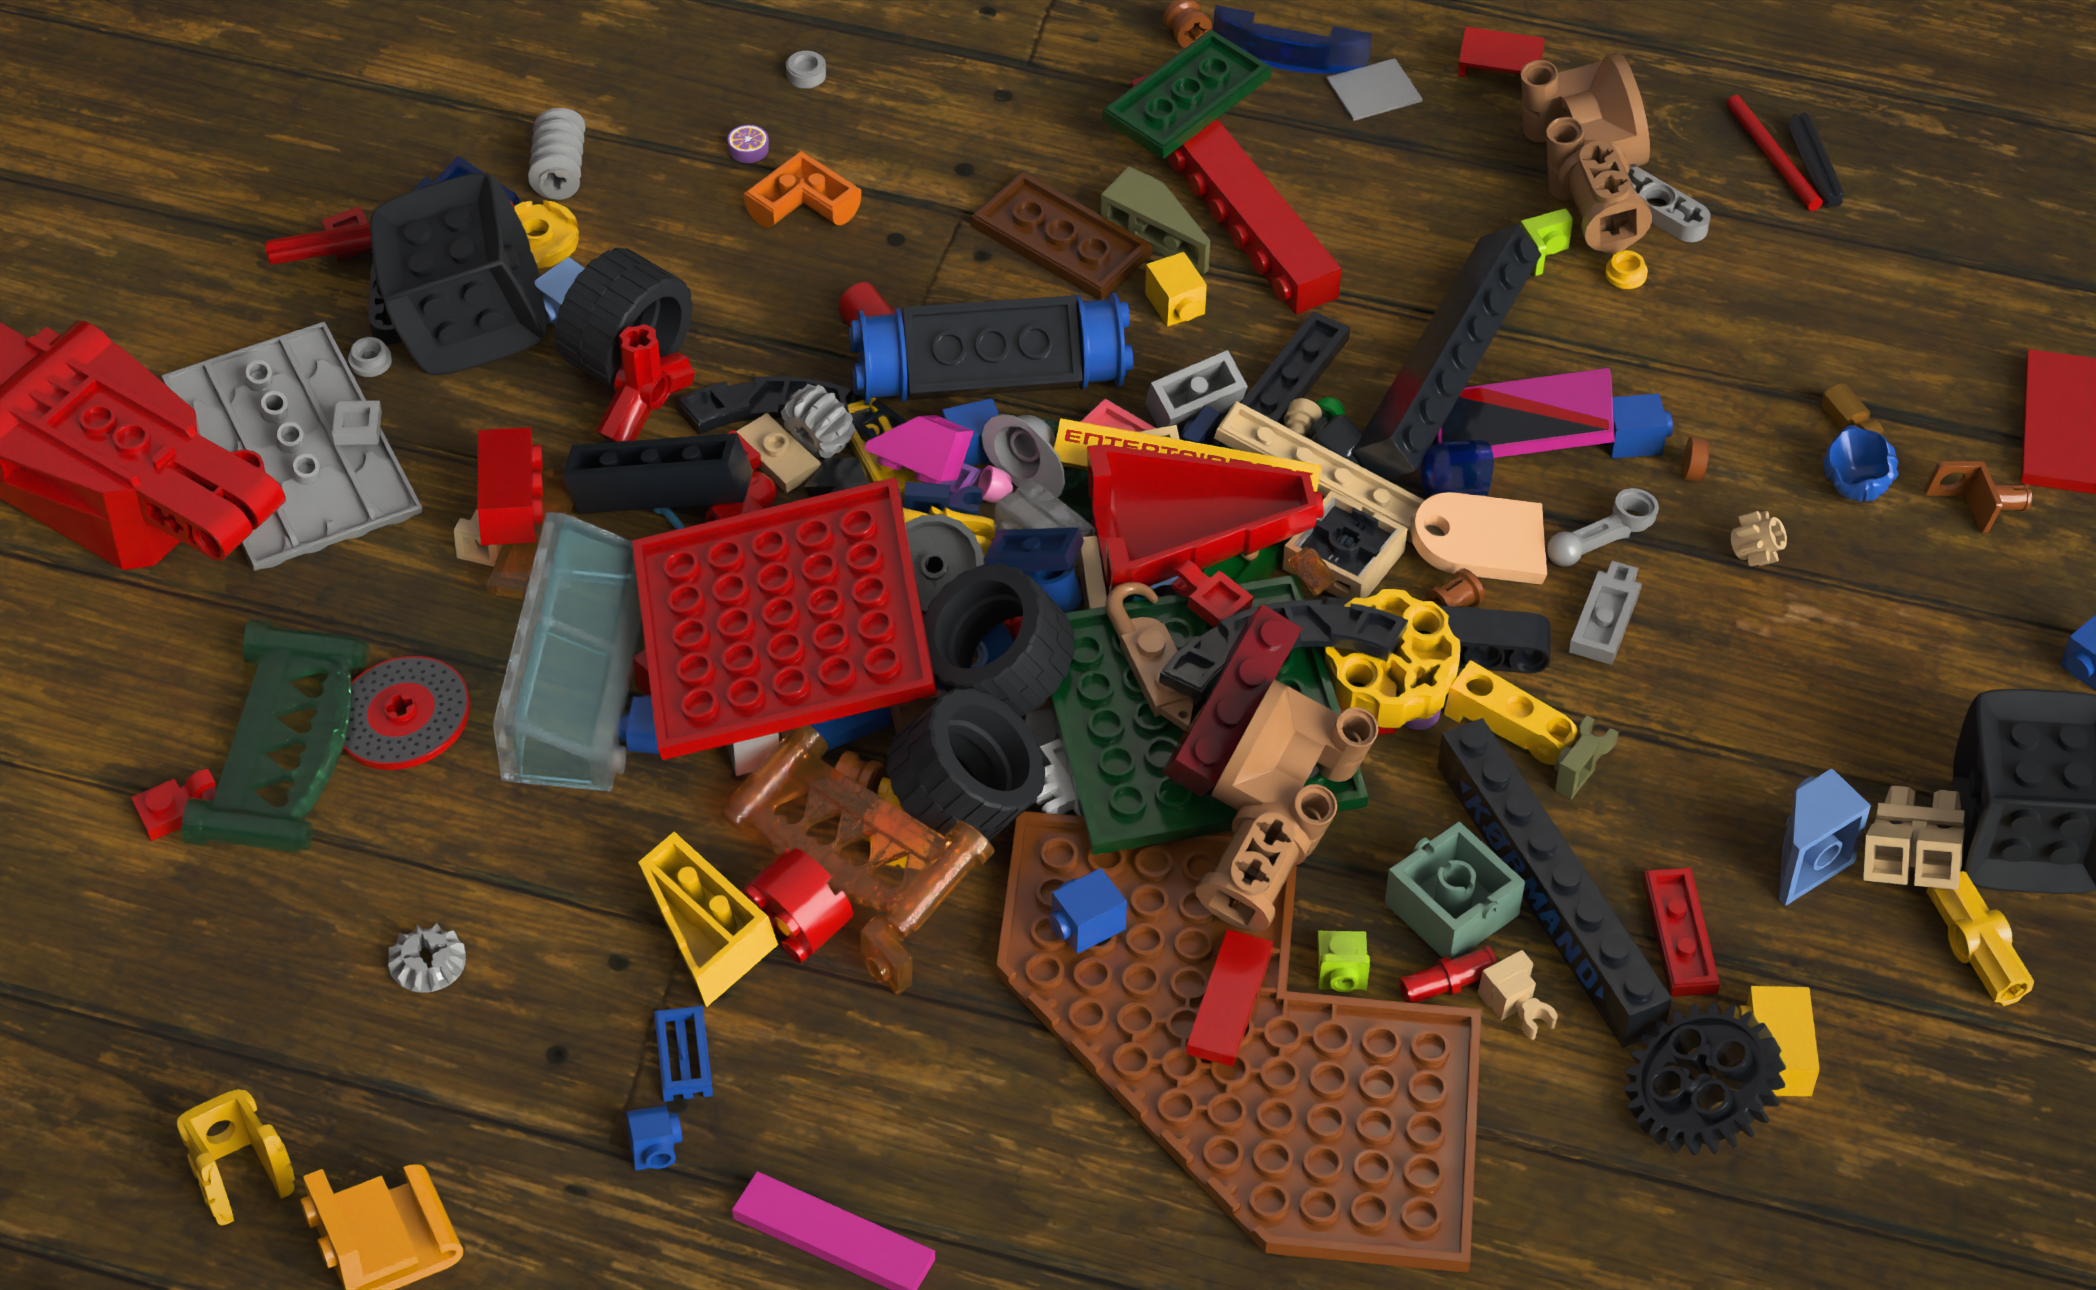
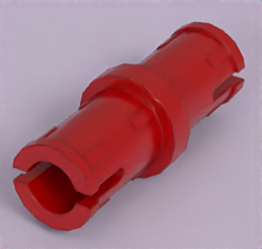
M1485 946L1483 949L1452 960L1446 956L1438 959L1433 967L1408 976L1399 977V989L1404 1001L1408 1003H1419L1444 993L1453 996L1461 992V987L1480 981L1483 970L1498 962L1490 946Z

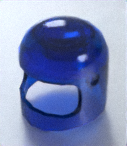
M1487 440L1440 442L1431 445L1420 466L1421 483L1426 496L1430 498L1436 494L1453 492L1488 497L1494 467L1491 445Z

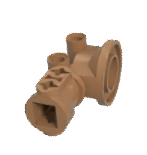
M1615 53L1605 56L1600 62L1559 73L1555 65L1549 61L1534 60L1527 63L1521 71L1524 135L1531 141L1547 142L1549 192L1558 199L1574 200L1582 218L1581 230L1587 245L1594 250L1610 254L1625 250L1645 235L1650 228L1653 218L1646 200L1637 195L1628 176L1629 165L1634 167L1645 165L1650 157V139L1646 114L1639 88L1628 62L1622 54ZM1609 230H1613L1616 235H1611Z
M1273 680L1211 794V797L1238 811L1232 821L1234 834L1213 872H1208L1202 876L1196 887L1197 898L1212 914L1226 923L1252 932L1264 931L1269 928L1275 917L1273 903L1294 865L1302 863L1314 851L1337 811L1336 798L1326 787L1318 784L1303 786L1316 762L1321 774L1335 782L1346 781L1356 773L1365 755L1377 738L1379 731L1378 723L1369 711L1356 707L1349 708L1338 714L1280 681ZM1229 896L1243 904H1240L1237 910L1231 908L1228 905L1230 902Z

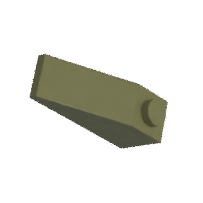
M1128 166L1101 194V216L1153 244L1154 251L1166 257L1185 252L1199 273L1205 275L1209 270L1210 239L1163 182Z

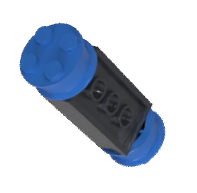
M1111 292L1108 299L1082 301L1080 295L912 306L903 307L902 310L899 307H894L893 314L865 316L863 310H857V319L851 320V327H848L850 353L858 352V363L854 365V370H852L853 394L862 395L864 405H869L871 398L898 396L902 403L907 400L1071 389L1078 386L1081 390L1087 388L1088 383L1114 381L1116 387H1122L1128 370H1133L1131 344L1125 345L1124 328L1129 327L1130 323L1127 301L1120 302L1117 293Z

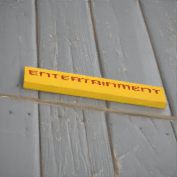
M1061 418L1054 447L1062 466L1088 471L1087 446L1107 444L1164 454L1176 453L1227 463L1234 460L1310 473L1314 491L1318 489L1322 467L1319 464Z

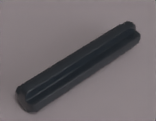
M1805 112L1800 115H1792L1790 117L1791 123L1788 126L1817 194L1823 200V206L1827 208L1833 205L1836 207L1840 206L1843 203L1842 198L1845 193L1811 116Z

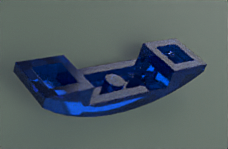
M1218 5L1215 7L1213 31L1273 68L1303 73L1330 74L1343 73L1369 65L1372 33L1333 26L1330 37L1257 24L1254 23L1255 12Z

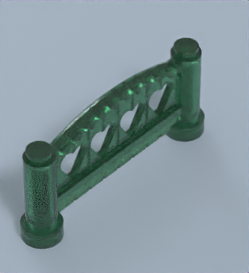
M249 619L243 639V659L246 663L258 664L213 802L210 799L191 797L186 804L182 820V840L184 844L206 846L208 841L296 853L300 850L309 849L312 841L313 825L311 822H305L304 819L311 812L325 790L341 756L347 736L351 711L350 672L355 671L356 668L364 669L366 667L369 654V644L367 641H360V638L355 636L273 626L272 621L267 619ZM316 673H324L328 676L321 683V688L324 692L316 698L305 696L289 683ZM307 708L317 711L316 715L310 719L312 729L304 734L294 732L277 719ZM295 744L305 747L304 752L298 755L301 764L294 770L283 769L265 755ZM281 781H290L294 784L293 788L286 792L289 802L282 807H273L254 792V790Z

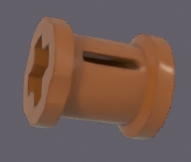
M1463 568L1453 574V579L1440 588L1436 586L1426 591L1424 598L1425 601H1433L1440 606L1467 608L1468 606L1475 607L1480 605L1485 599V593L1476 575L1470 570Z

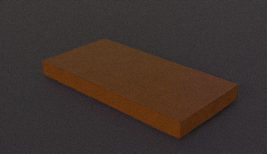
M1023 171L971 216V227L1098 300H1103L1152 256L1153 244Z

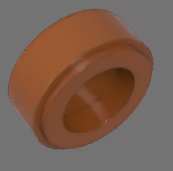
M1689 437L1682 461L1683 480L1700 482L1703 479L1709 458V442L1707 439Z

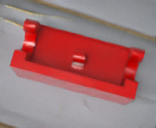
M1465 27L1458 64V77L1466 78L1468 67L1521 75L1522 68L1527 63L1534 60H1542L1545 38Z

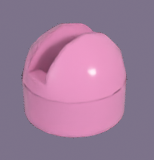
M990 465L982 471L977 483V487L982 489V500L990 503H1001L1012 494L1013 485L1010 475L1002 469Z

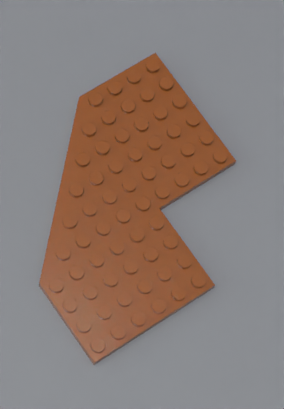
M1028 811L1020 814L1016 818L996 964V976L1266 1254L1469 1273L1482 1009L1287 991L1297 865H1294L1275 899L1273 903L1275 917L1269 928L1264 931L1252 932L1224 922L1205 908L1196 896V887L1203 875L1214 871L1234 831L1092 855L1081 816ZM1102 868L1127 901L1126 930L1076 954L1066 939L1061 941L1056 937L1050 926L1048 917L1052 910V892L1068 880L1079 879ZM1229 896L1230 902L1228 905L1237 910L1238 906L1243 903ZM1227 929L1274 941L1273 952L1234 1067L1186 1054L1187 1042Z

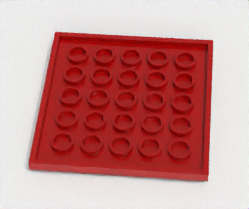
M896 477L632 540L657 747L662 760L937 695L901 495Z

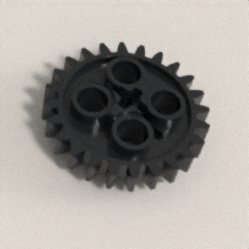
M1712 1002L1707 1014H1703L1695 1003L1692 1004L1690 1017L1684 1018L1678 1010H1674V1024L1668 1026L1658 1020L1655 1023L1660 1034L1656 1037L1646 1034L1641 1036L1647 1046L1646 1051L1633 1050L1631 1052V1056L1638 1066L1625 1069L1626 1075L1632 1082L1624 1087L1625 1093L1631 1100L1628 1108L1637 1119L1636 1121L1645 1134L1650 1133L1658 1145L1667 1142L1675 1153L1685 1144L1691 1154L1697 1156L1702 1144L1706 1143L1711 1152L1717 1154L1719 1141L1726 1139L1729 1145L1735 1148L1737 1147L1736 1134L1740 1131L1750 1137L1755 1135L1750 1123L1754 1120L1763 1123L1769 1122V1118L1763 1110L1764 1106L1773 1107L1780 1104L1772 1090L1785 1088L1786 1085L1779 1074L1786 1069V1065L1779 1055L1782 1050L1764 1022L1759 1024L1750 1011L1742 1016L1734 1004H1731L1723 1014L1717 1002ZM1699 1047L1695 1052L1688 1054L1692 1049ZM1742 1060L1738 1065L1731 1067L1736 1061ZM1678 1089V1091L1675 1094H1673L1672 1096H1668V1094L1671 1093L1673 1090ZM1722 1102L1720 1106L1710 1110L1713 1105Z

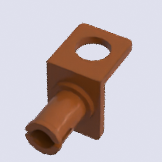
M1984 461L1939 462L1924 488L1927 496H1965L1981 533H1989L2001 510L2028 511L2032 503V491L2028 489L2029 485L2027 483L1995 484ZM1955 472L1963 474L1956 483L1951 485L1940 484L1941 480L1948 474Z

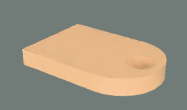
M1448 492L1431 496L1420 505L1412 522L1411 538L1420 556L1433 567L1451 574L1465 568L1475 574L1476 577L1543 584L1547 576L1542 503ZM1424 526H1436L1440 528L1445 535H1432L1425 529Z

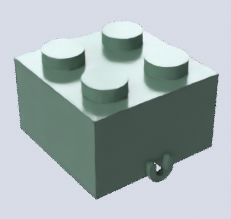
M1459 821L1431 841L1427 838L1421 839L1414 847L1411 855L1389 869L1385 904L1442 958L1447 956L1452 960L1462 956L1519 916L1525 881Z

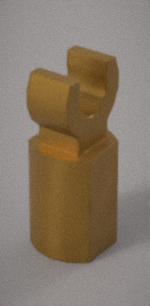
M1836 384L1823 393L1821 406L1842 430L1849 425H1855L1860 429L1875 431L1879 434L1884 433L1882 425L1876 419H1870V411L1846 384Z

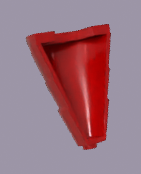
M1107 444L1087 446L1089 498H1092L1091 510L1093 520H1091L1092 535L1098 538L1106 596L1115 586L1125 582H1138L1150 587L1177 577L1174 569L1185 559L1192 561L1202 570L1240 553L1244 556L1250 555L1316 526V519L1323 518L1324 515L1321 491H1314L1310 473L1234 460L1227 463L1176 453L1164 454Z

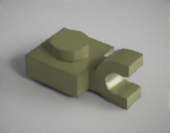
M1588 715L1580 724L1577 743L1573 748L1566 746L1560 753L1554 766V770L1558 772L1555 792L1569 800H1572L1595 771L1596 762L1601 755L1607 754L1617 744L1619 732L1612 728L1604 736L1597 737L1592 735L1595 719Z

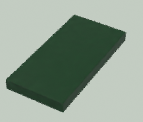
M1210 29L1102 110V121L1161 159H1164L1270 79L1272 67Z

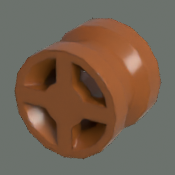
M1176 0L1167 7L1163 14V23L1166 28L1174 33V38L1184 48L1210 29L1212 30L1211 20L1205 13L1201 12V8L1196 0Z
M847 750L841 755L835 766L831 778L830 791L832 794L840 797L848 794L853 796L858 804L869 806L878 793L881 779L884 776V764L877 760L866 762L860 759L858 753Z

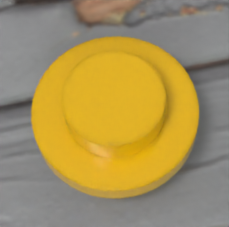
M1628 250L1614 254L1612 259L1606 264L1605 269L1607 280L1612 285L1622 289H1634L1641 286L1646 281L1648 273L1643 257L1636 252Z

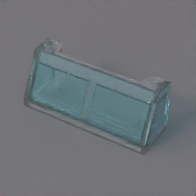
M546 513L493 721L501 780L612 792L616 773L623 774L625 768L626 747L619 746L618 734L634 669L633 657L637 655L643 630L633 545L631 540L565 513Z

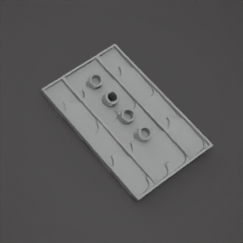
M325 321L161 375L162 382L196 411L201 436L229 452L237 450L256 452L264 462L265 472L272 476L284 491L286 502L256 530H252V533L240 544L254 571L275 567L285 560L302 554L318 552L328 545L346 539L361 537L374 529L389 524H398L422 513L423 507L381 427L378 445H334L332 431L336 401H366Z

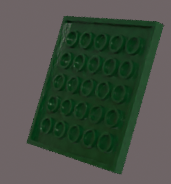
M1297 574L1238 584L1254 596L1252 608L1259 607L1262 604L1305 600ZM1179 594L1158 597L1156 603H1151L1148 599L1123 603L1130 619L1148 617L1164 623L1178 651L1195 636L1200 637L1214 628L1187 607L1189 598ZM1106 606L1065 613L1070 620V627L1074 630V658L1071 660L1070 670L1066 678L1060 683L1059 689L1049 696V701L1091 854L1098 855L1233 831L1232 821L1238 811L1211 797L1215 786L1204 796L1200 797L1161 773L1185 731L1162 715L1154 717L1120 647V639L1107 615ZM1320 646L1292 648L1275 679L1341 714L1342 712ZM1213 687L1201 701H1198L1197 705H1193L1191 723L1205 703ZM1316 762L1303 786L1318 784L1330 790L1337 801L1336 812L1364 808L1368 805L1369 795L1360 768L1350 779L1335 782L1321 774Z

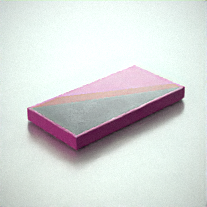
M1603 368L1464 387L1438 432V455L1441 465L1615 442L1610 369Z

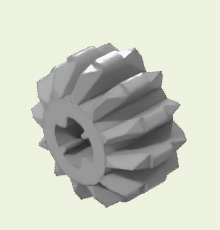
M807 384L804 388L798 389L781 411L782 418L785 421L783 423L784 427L791 432L793 438L817 458H831L834 454H838L847 446L846 444L856 432L855 426L852 423L853 417L845 410V404L840 403L834 393H827L825 388L820 385L813 386Z

